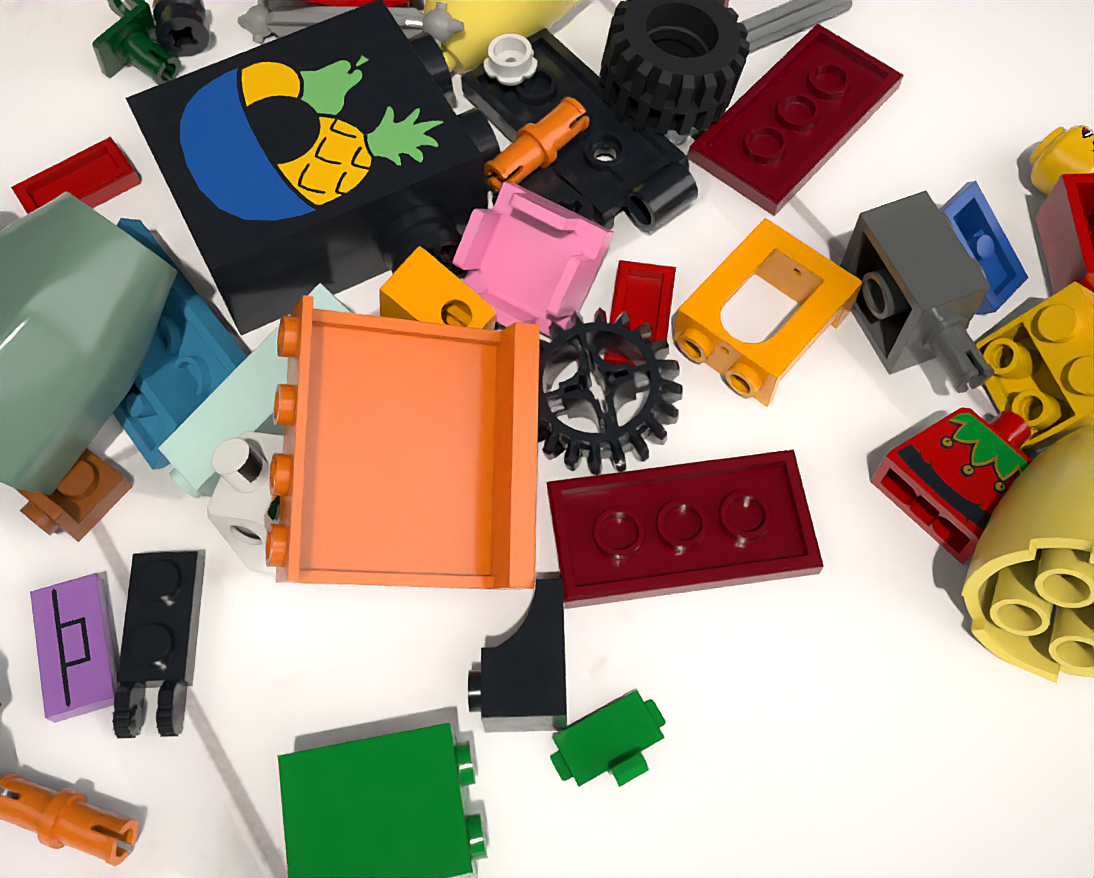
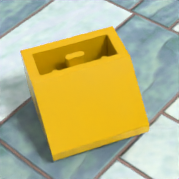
M1073 282L975 344L986 362L995 371L994 375L985 382V385L999 411L1007 410L1018 414L1030 427L1031 436L1020 447V450L1024 453L1051 446L1061 437L1084 426L1094 424V292L1077 282Z

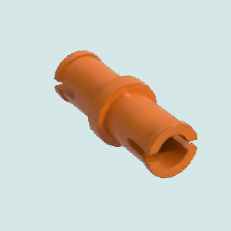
M565 97L557 107L536 124L527 123L519 129L517 140L483 165L484 175L489 176L493 172L496 173L488 179L491 186L500 193L504 182H513L518 185L539 166L547 168L557 158V151L578 133L588 128V116H583L580 120H576L586 112L584 107L574 98Z
M12 772L0 779V787L12 792L11 798L0 794V820L37 833L40 844L57 850L67 845L103 859L105 863L112 866L121 864L130 854L127 850L117 847V840L134 846L139 833L137 820L130 817L124 818L88 804L85 794L70 788L57 792L25 780L22 776Z

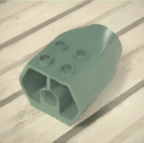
M64 192L42 207L0 230V482L18 490L35 493L40 491L46 495H52L129 392L151 347L165 303L178 272L146 246L68 192Z

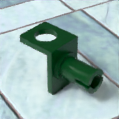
M107 0L110 9L120 19L92 43L102 73L106 77L112 78L131 62L152 78L157 85L169 81L162 75V72L168 75L169 78L175 79L180 71L181 61L155 42L157 40L155 23L150 5L144 0H125L132 9L129 10L121 0Z

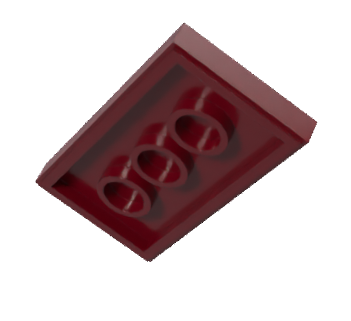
M817 23L724 113L718 122L715 121L689 146L688 159L775 216L899 89L904 74Z
M794 449L546 482L560 579H563L565 609L820 574L824 567Z

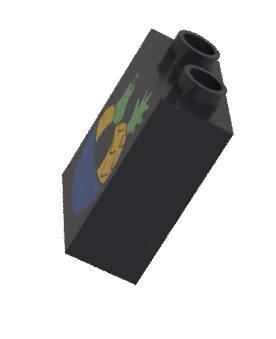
M383 0L367 3L125 98L240 336L281 319L282 315L288 316L303 295L308 296L319 283L335 295L390 271L391 269L385 265L380 256L378 244L381 234L388 225L403 213L417 207L431 205L444 208L456 223L457 231L463 236L474 209H487L484 179L496 173L493 172L489 176L484 175L483 165L501 153L495 133L479 108L475 107L456 115L446 98L453 95V83L446 60L433 36L426 32L407 39Z

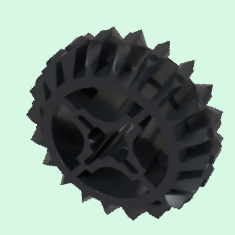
M600 307L594 314V322L584 323L581 314L574 311L571 315L572 328L564 330L561 325L552 321L548 328L552 341L547 342L539 339L537 442L545 440L542 451L549 460L558 457L566 450L564 463L568 470L575 471L583 457L588 458L591 474L599 475L603 469L602 459L613 458L615 469L618 472H623L627 469L625 453L632 451L638 460L645 462L649 459V449L644 440L647 439L655 444L664 445L668 435L661 424L670 425L678 422L679 410L671 403H675L683 398V386L673 381L680 375V366L676 360L665 359L669 354V344L665 338L650 342L652 327L648 322L639 325L631 331L630 315L625 311L617 317L614 324L607 323L606 312ZM599 353L617 354L630 362L616 365L607 363L600 357ZM579 358L580 364L573 377L559 382V389L551 391L558 374L569 363ZM591 371L595 373L598 384H601L603 390L608 394L605 396L607 413L602 411L599 399H595L594 394L589 390L592 387ZM650 390L641 411L631 421L619 427L617 421L619 409L624 404L636 400V393ZM566 414L568 419L575 417L589 418L596 423L600 433L576 430L563 423L557 417Z

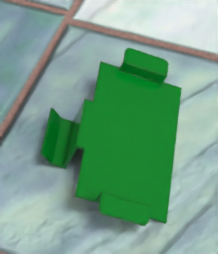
M635 690L553 736L552 739L559 751L551 754L550 760L562 781H567L573 777L578 787L607 771L609 775L613 774L618 787H621L649 771L641 751L665 738L660 727L666 724V720L654 700L650 699L643 702L638 690Z

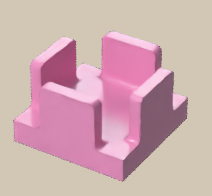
M504 182L492 209H474L453 259V265L463 270H468L464 283L494 308L497 313L496 322L506 327L514 322L540 325V332L551 337L548 328L552 321L561 325L564 330L572 328L571 315L574 311L580 312L614 235V231L513 182Z

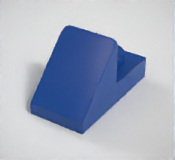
M975 180L967 182L939 210L948 215L952 222L954 233L971 258L976 259L981 264L986 280L991 286L976 313H995L1029 277Z

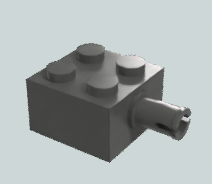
M926 190L861 212L840 267L863 281L851 312L888 374L891 375L938 358L958 393L967 392L969 389L966 384L967 382L971 389H975L985 383L994 375L995 371L986 362L966 330L991 286L986 280L981 264L976 259L971 258L954 233V228L948 215L938 209Z

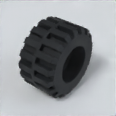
M723 0L620 1L611 19L600 65V84L605 85L603 93L607 101L617 102L615 111L622 117L631 116L634 118V125L642 129L646 125L655 128V133L667 135L668 130H675L678 135H688L692 127L698 131H703L710 127L712 120L718 122L724 115L726 108L729 107L749 54L750 42L746 41L748 32L745 24L737 22L739 15L732 7H724L722 5Z

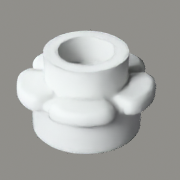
M512 33L503 34L493 39L489 44L488 58L484 60V70L489 77H496L499 83L514 86L533 76L537 69V60L533 58L534 54L531 44L525 37Z

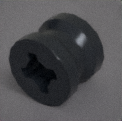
M203 0L153 1L152 10L154 21L156 22V39L161 47L170 54L179 57L196 55L207 47L210 38L208 25L205 22L206 12Z

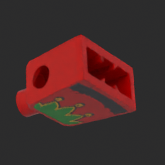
M961 407L892 449L884 457L870 482L963 565L974 553L977 543L1000 500L1014 480L1032 462L1028 456L1019 450L1030 438L1031 430L1027 422L1012 411H1001L992 421L987 423L972 409Z

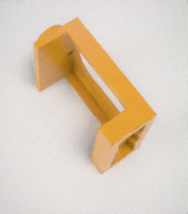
M764 218L678 308L673 340L678 343L682 352L691 360L698 363L704 362L723 375L728 384L737 393L745 397H753L768 407L773 401L779 382L830 325L837 329L850 314L863 281L767 218ZM756 274L802 306L770 339L759 343H748L732 337L724 329L720 318L721 311L726 303Z

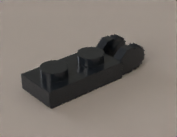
M198 551L133 554L117 674V683L120 685L115 692L114 712L112 713L113 730L117 739L136 738V735H138V731L141 729L146 688L160 687L156 711V728H158L160 737H177L181 733L186 707L187 687L193 686L205 566L204 558Z

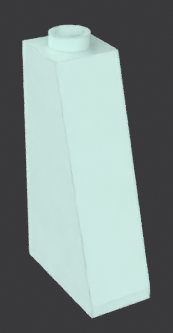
M321 283L308 295L314 297V309L352 313ZM279 325L158 448L175 467L169 473L172 480L183 491L196 499L202 494L212 497L221 476L212 468L211 458L215 449L223 441L238 437L245 431L284 436V426H276L273 421L276 387L278 383L287 384L288 358L278 357L277 354Z

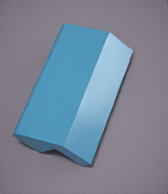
M120 218L117 224L119 228L178 271L143 365L129 392L113 412V415L152 470L163 469L170 462L158 448L247 358V355L140 219Z

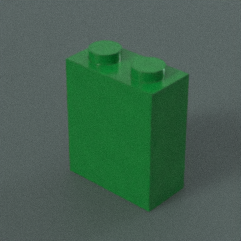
M450 722L277 755L288 878H478L475 861L488 858L481 813L468 815L464 786L476 784L472 751L469 741L457 743L456 735Z

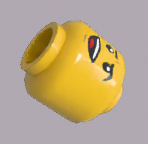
M1075 125L1069 129L1060 126L1048 134L1036 147L1029 159V163L1033 165L1030 173L1032 184L1048 197L1061 174L1094 173V131L1085 125Z

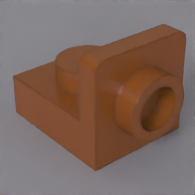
M86 448L52 495H46L40 491L35 493L15 490L28 501L19 511L40 529L51 536L60 527L77 542H80L133 486L122 474Z

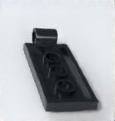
M546 28L526 38L531 44L534 54L533 58L537 60V69L532 77L526 78L522 83L514 86L499 83L496 77L491 78L484 70V63L461 77L462 93L513 142L517 140L519 129L527 123L536 124L557 107L565 97L574 98L584 107L586 112L576 120L578 121L583 116H588V128L578 133L557 151L556 160L549 167L566 184L588 198L593 205L594 221L597 224L609 229L614 225L613 215L622 208L627 207L631 216L641 227L646 230H653L697 199L698 188L694 177L689 171L688 156L665 135L655 133V128L646 125L642 129L633 124L634 118L631 116L622 117L615 111L617 102L607 101L603 93L605 85L600 84V77ZM607 153L615 159L603 161L595 157L599 154Z

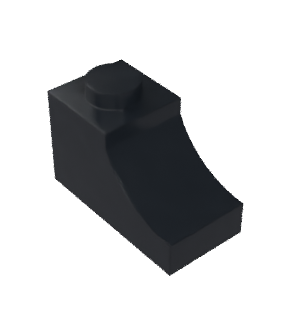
M536 579L533 602L522 625L510 638L496 647H481V670L468 671L469 712H481L485 733L564 731L567 729L563 579Z

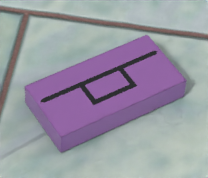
M97 573L30 591L45 718L56 723L113 706L115 692L119 684L117 683L118 671L104 580Z

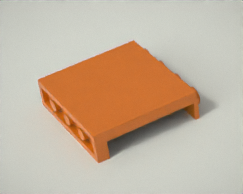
M303 295L291 311L290 316L282 315L277 338L278 357L288 358L287 384L278 383L273 407L274 425L284 426L283 453L273 454L269 476L270 495L280 496L279 524H269L265 545L266 566L276 567L275 583L484 590L534 589L540 325L514 322L502 331L314 309V297Z

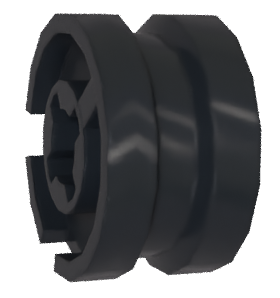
M433 205L417 207L403 213L391 222L381 234L378 244L379 253L385 265L391 269L392 274L419 246L430 253L458 278L465 272V270L453 265V259L463 236L457 231L456 223L444 208Z

